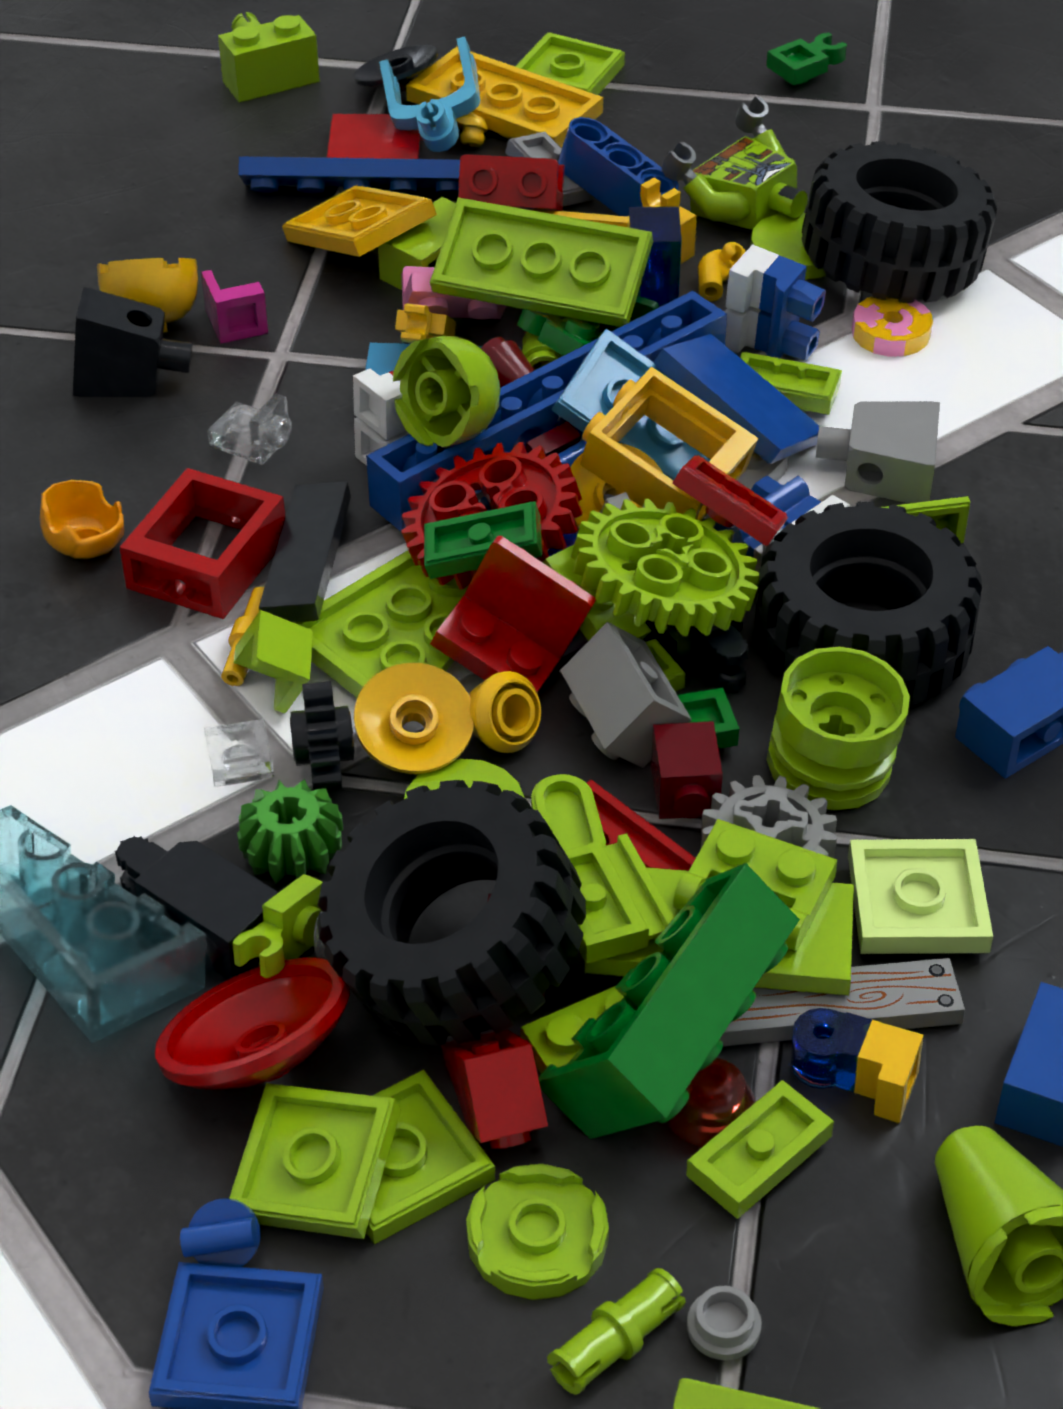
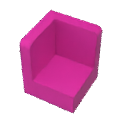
M211 270L201 272L205 311L220 344L268 334L265 293L260 282L220 290Z

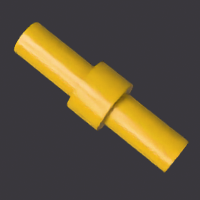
M255 587L252 590L244 615L235 620L228 643L231 650L221 674L222 680L229 685L240 686L246 677L248 668L234 663L235 646L259 613V605L265 587Z

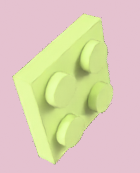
M976 839L850 840L848 862L851 884H854L853 900L860 954L990 953L993 932Z

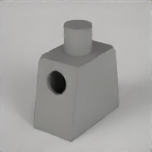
M860 401L854 405L851 429L819 426L816 458L847 461L844 486L849 491L908 504L930 501L936 459L940 402Z

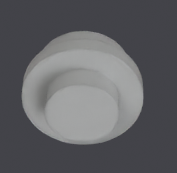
M716 1286L705 1291L691 1305L687 1318V1331L691 1342L701 1353L718 1360H734L745 1356L756 1346L761 1333V1316L756 1305L746 1293L732 1286Z

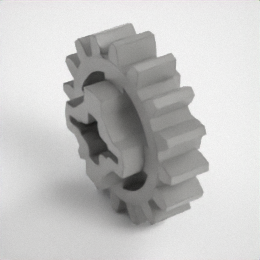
M760 775L753 776L752 787L745 788L737 781H732L729 787V797L716 792L712 795L711 809H704L701 848L717 819L834 858L838 836L835 834L837 818L836 815L826 814L827 800L824 797L811 801L808 800V785L802 784L793 791L786 788V777L779 776L774 786L765 785Z

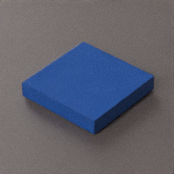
M179 1262L149 1389L151 1406L174 1409H302L324 1289L322 1274Z

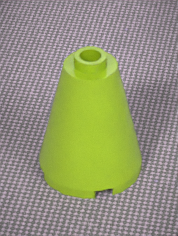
M970 1126L952 1132L936 1153L935 1167L972 1300L981 1308L986 1317L992 1322L1021 1326L1041 1323L1054 1317L1049 1306L1063 1299V1189L993 1129L986 1126Z

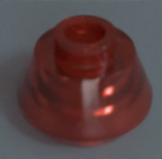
M716 1058L706 1068L697 1072L686 1089L689 1092L687 1103L676 1116L667 1121V1124L684 1141L703 1147L756 1102V1099L741 1071L732 1063Z

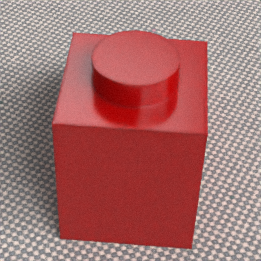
M505 1030L499 1034H495L494 1031L480 1034L481 1040L457 1044L453 1040L441 1045L467 1128L480 1143L489 1141L490 1147L494 1149L513 1147L530 1141L531 1130L548 1126L533 1049L529 1042L511 1031Z

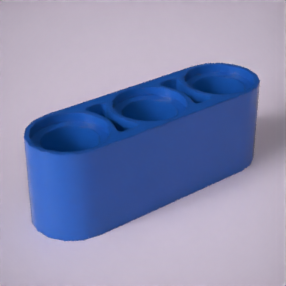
M578 117L570 121L558 164L565 165V176L617 215L628 216L644 207L640 198V185L653 177L661 181V195L673 188L678 190V181L667 178L663 174L661 166L602 123L586 117Z

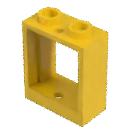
M651 366L637 382L630 379L623 385L614 399L613 408L606 415L598 412L588 423L582 435V440L586 442L580 465L621 493L626 492L631 500L642 507L645 499H650L658 509H664L667 502H673L676 512L684 514L687 510L693 508L696 510L695 519L702 521L707 515L705 505L673 485L672 479L618 442L645 415L711 459L709 461L711 464L735 480H738L746 471L759 438Z

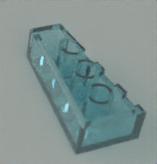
M12 805L0 809V935L91 1043L205 988L206 934L189 922L183 927L179 926L164 916V906L145 893L137 898L115 883V873L98 862H95L93 865L84 863L71 854V844Z

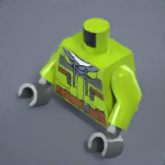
M755 96L749 106V110L747 105L742 102L735 117L736 126L745 133H753L754 139L744 136L693 170L690 167L696 159V153L690 145L679 142L674 150H670L662 163V172L667 178L674 181L682 180L686 184L683 189L690 197V212L711 221H719L753 230L762 219L774 214L782 213L798 218L805 211L808 195L806 191L797 188V165L784 152L772 129L766 130L762 123L769 111L768 105L763 98Z

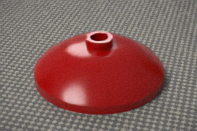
M304 957L287 959L282 971L267 979L261 976L260 967L251 969L213 987L184 1007L160 1034L155 1046V1058L166 1078L177 1084L195 1089L242 1088L276 1080L304 1061L335 1028L347 1005L350 988L342 979L343 976L339 977L329 961L322 958Z

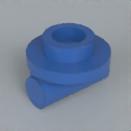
M230 1198L216 1199L206 1203L194 1214L189 1227L182 1228L180 1231V1245L183 1256L185 1258L194 1256L200 1264L243 1267L254 1257L261 1238L260 1225L254 1212L244 1203Z

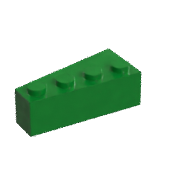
M747 863L707 878L654 941L663 950L662 953L655 952L628 971L615 987L624 998L609 1007L596 1020L589 1018L572 1037V1040L580 1047V1050L567 1065L557 1067L555 1064H550L539 1076L541 1090L589 1139L656 1121L659 1123L669 1121L687 1103L689 1092L686 1089L697 1072L711 1064L721 1052L723 1042L720 1038L732 1021L741 1017L754 1003L756 993L753 989L762 975L774 968L786 955L788 945L785 941L800 919Z

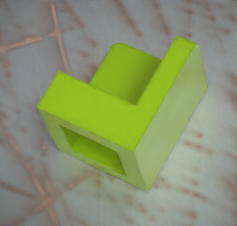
M260 610L235 646L234 663L276 679L274 710L285 714L303 690L302 684L308 683L310 680L313 630Z

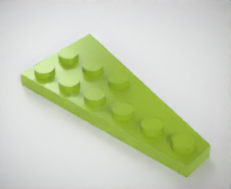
M407 550L324 600L319 620L293 623L313 630L311 662L358 698L364 685L374 675L397 664L424 663L445 671L449 669L454 660L430 645L436 631L464 596L468 586L464 590H460L455 578L442 586L437 578L430 579L425 577L420 565L415 566Z

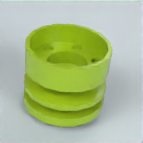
M841 646L815 649L796 658L784 672L766 760L773 779L776 781L779 776L786 777V788L793 791L802 784L808 785V800L811 801L824 797L827 800L828 810L859 808L878 798L889 783L892 766L896 759L897 745L901 741L908 715L910 695L903 678L887 662L866 651Z

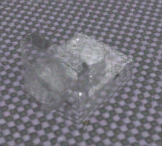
M275 394L261 409L236 401L208 429L209 446L263 465L278 448H282L287 443L290 437L292 422L288 415L287 397Z

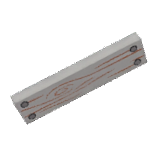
M950 958L851 967L849 996L754 987L753 991L756 993L754 1003L741 1017L730 1023L720 1040L723 1042V1046L860 1034L870 1027L872 1020L902 1029L956 1025L963 1023L965 1007Z

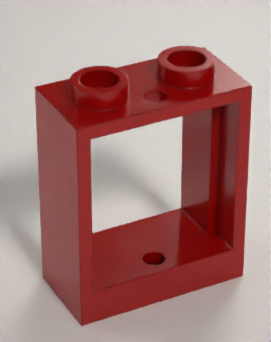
M187 468L120 546L126 589L224 619L275 554L285 521L283 496ZM195 516L241 530L217 560L171 546Z

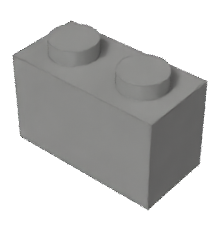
M606 622L560 670L572 691L569 695L571 703L588 719L594 730L591 735L594 744L603 754L613 760L621 757L644 768L652 758L653 724L689 723L692 720L645 641L609 622Z

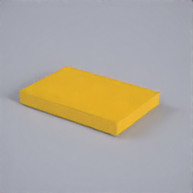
M355 185L285 222L282 229L288 242L360 257L437 214L432 199L427 197Z

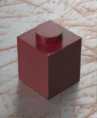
M714 721L653 724L651 769L659 819H692L702 817L704 809H711L712 795L715 792L721 794L723 772Z

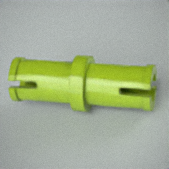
M655 1268L648 1273L643 1281L617 1302L606 1301L592 1311V1322L559 1349H555L548 1354L547 1362L554 1366L550 1371L557 1382L571 1394L577 1395L586 1388L587 1384L619 1358L628 1360L642 1350L643 1338L674 1312L680 1311L685 1306L686 1299L680 1296L683 1290L679 1283L664 1269Z

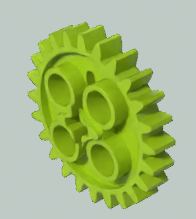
M624 499L621 510L609 503L604 505L602 513L592 510L588 521H582L571 554V559L575 560L573 573L583 576L580 585L582 589L597 590L595 595L597 604L612 602L615 604L612 615L617 617L629 612L635 615L634 625L638 627L647 620L653 621L658 633L662 634L665 632L667 625L675 626L682 636H688L691 626H695L705 636L710 635L713 624L724 631L728 630L731 620L741 622L745 612L750 611L759 582V572L754 571L757 559L746 556L749 547L747 543H731L735 533L733 530L717 531L714 529L716 521L712 518L704 521L695 519L696 510L690 508L684 514L678 513L673 502H667L664 509H658L650 499H645L643 507L638 508L630 500Z

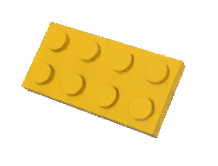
M457 46L406 84L407 101L421 104L424 101L428 103L431 99H441L462 87L465 78ZM470 51L477 65L481 99L480 105L472 112L485 120L488 130L496 132L502 137L517 138L546 132L562 148L571 120L578 117L595 120L603 113L602 96Z

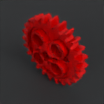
M519 442L514 446L511 452H505L502 443H497L492 454L484 455L480 447L475 448L472 460L466 462L457 455L454 457L455 468L449 471L439 467L435 470L438 477L436 482L421 481L419 486L423 495L409 497L408 502L412 511L402 514L406 527L401 530L415 566L420 565L424 576L429 577L424 566V524L487 511L485 506L481 502L479 503L475 490L483 492L490 504L491 510L535 501L540 512L542 557L536 559L543 562L549 557L547 552L549 548L565 549L567 547L563 534L577 532L578 529L574 518L580 517L583 514L579 503L582 500V496L576 479L573 477L570 465L568 463L562 465L560 457L556 452L546 457L543 446L539 445L527 454L523 442ZM477 570L439 577L437 579L439 584L444 586L455 578L458 588L464 590L472 581Z

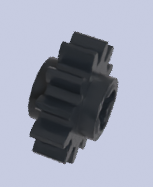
M331 681L302 684L305 710L290 712L294 761L296 766H311L313 790L342 788L340 761L354 760L355 754L351 713L348 706L334 707Z

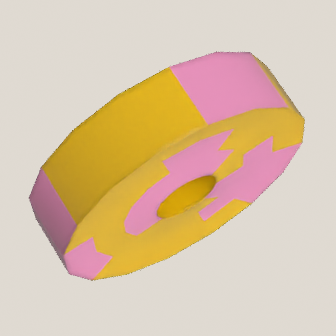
M871 296L860 302L853 313V338L862 348L875 354L888 357L914 354L926 347L931 338L932 314L923 303L914 300L913 303L899 302V299L886 297V300Z

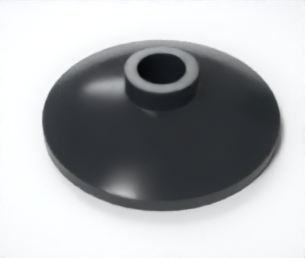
M415 45L397 49L363 64L355 71L354 79L356 84L361 86L384 87L379 61L388 59L392 67L393 77L396 76L400 85V91L403 92L406 91V84L429 68L436 61L439 54L437 48L433 45Z

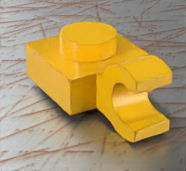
M406 303L404 310L397 309L395 330L401 333L400 338L402 342L411 344L414 341L439 336H455L456 321L448 315L431 313L427 305Z

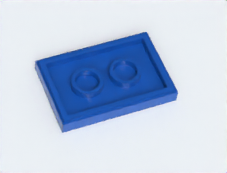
M708 334L662 348L653 362L656 365L655 367L669 379L758 437L754 452L768 464L775 463L817 445L819 425L714 335Z

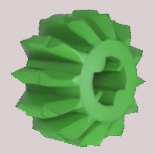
M305 779L295 787H285L278 780L274 791L269 792L256 789L252 803L241 805L239 832H237L239 850L242 851L243 858L248 859L255 875L269 872L276 884L286 875H295L298 879L308 871L326 874L329 860L333 859L336 851H340L342 848V814L338 810V805L332 803L326 788L311 791Z

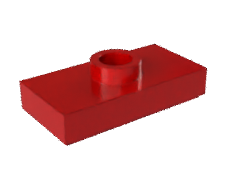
M699 455L692 457L681 468L672 482L673 485L705 505L706 513L714 521L728 528L736 526L766 547L772 542L789 518L785 512Z

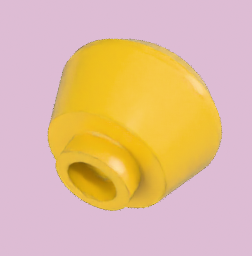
M511 671L498 672L477 685L469 693L471 698L469 710L474 724L472 734L489 748L501 753H513L526 747L534 738L541 720V704L534 686L526 677Z

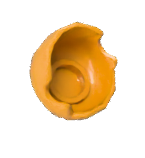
M67 480L52 484L41 494L39 516L41 532L47 543L59 553L75 559H90L109 553L122 540L124 536V515L122 514L121 503L116 501L113 506L109 504L104 497L102 486L99 483Z

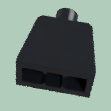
M83 287L76 315L72 396L151 397L156 394L160 369L189 373L193 343L163 338L165 312L161 308Z

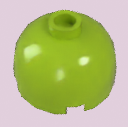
M439 336L414 341L401 352L394 368L393 382L400 381L402 398L395 399L394 403L404 428L413 438L426 446L436 443L438 446L446 447L465 443L477 437L489 426L499 407L501 388L495 366L490 357L479 346L456 336Z

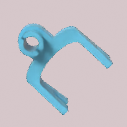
M465 36L456 39L465 78L464 84L456 92L438 100L431 99L428 103L424 101L418 105H402L400 85L396 76L393 77L392 67L388 59L379 61L389 115L395 127L405 131L419 129L425 146L433 152L446 151L457 142L459 131L456 118L472 112L481 102L477 65L473 54H470V48Z

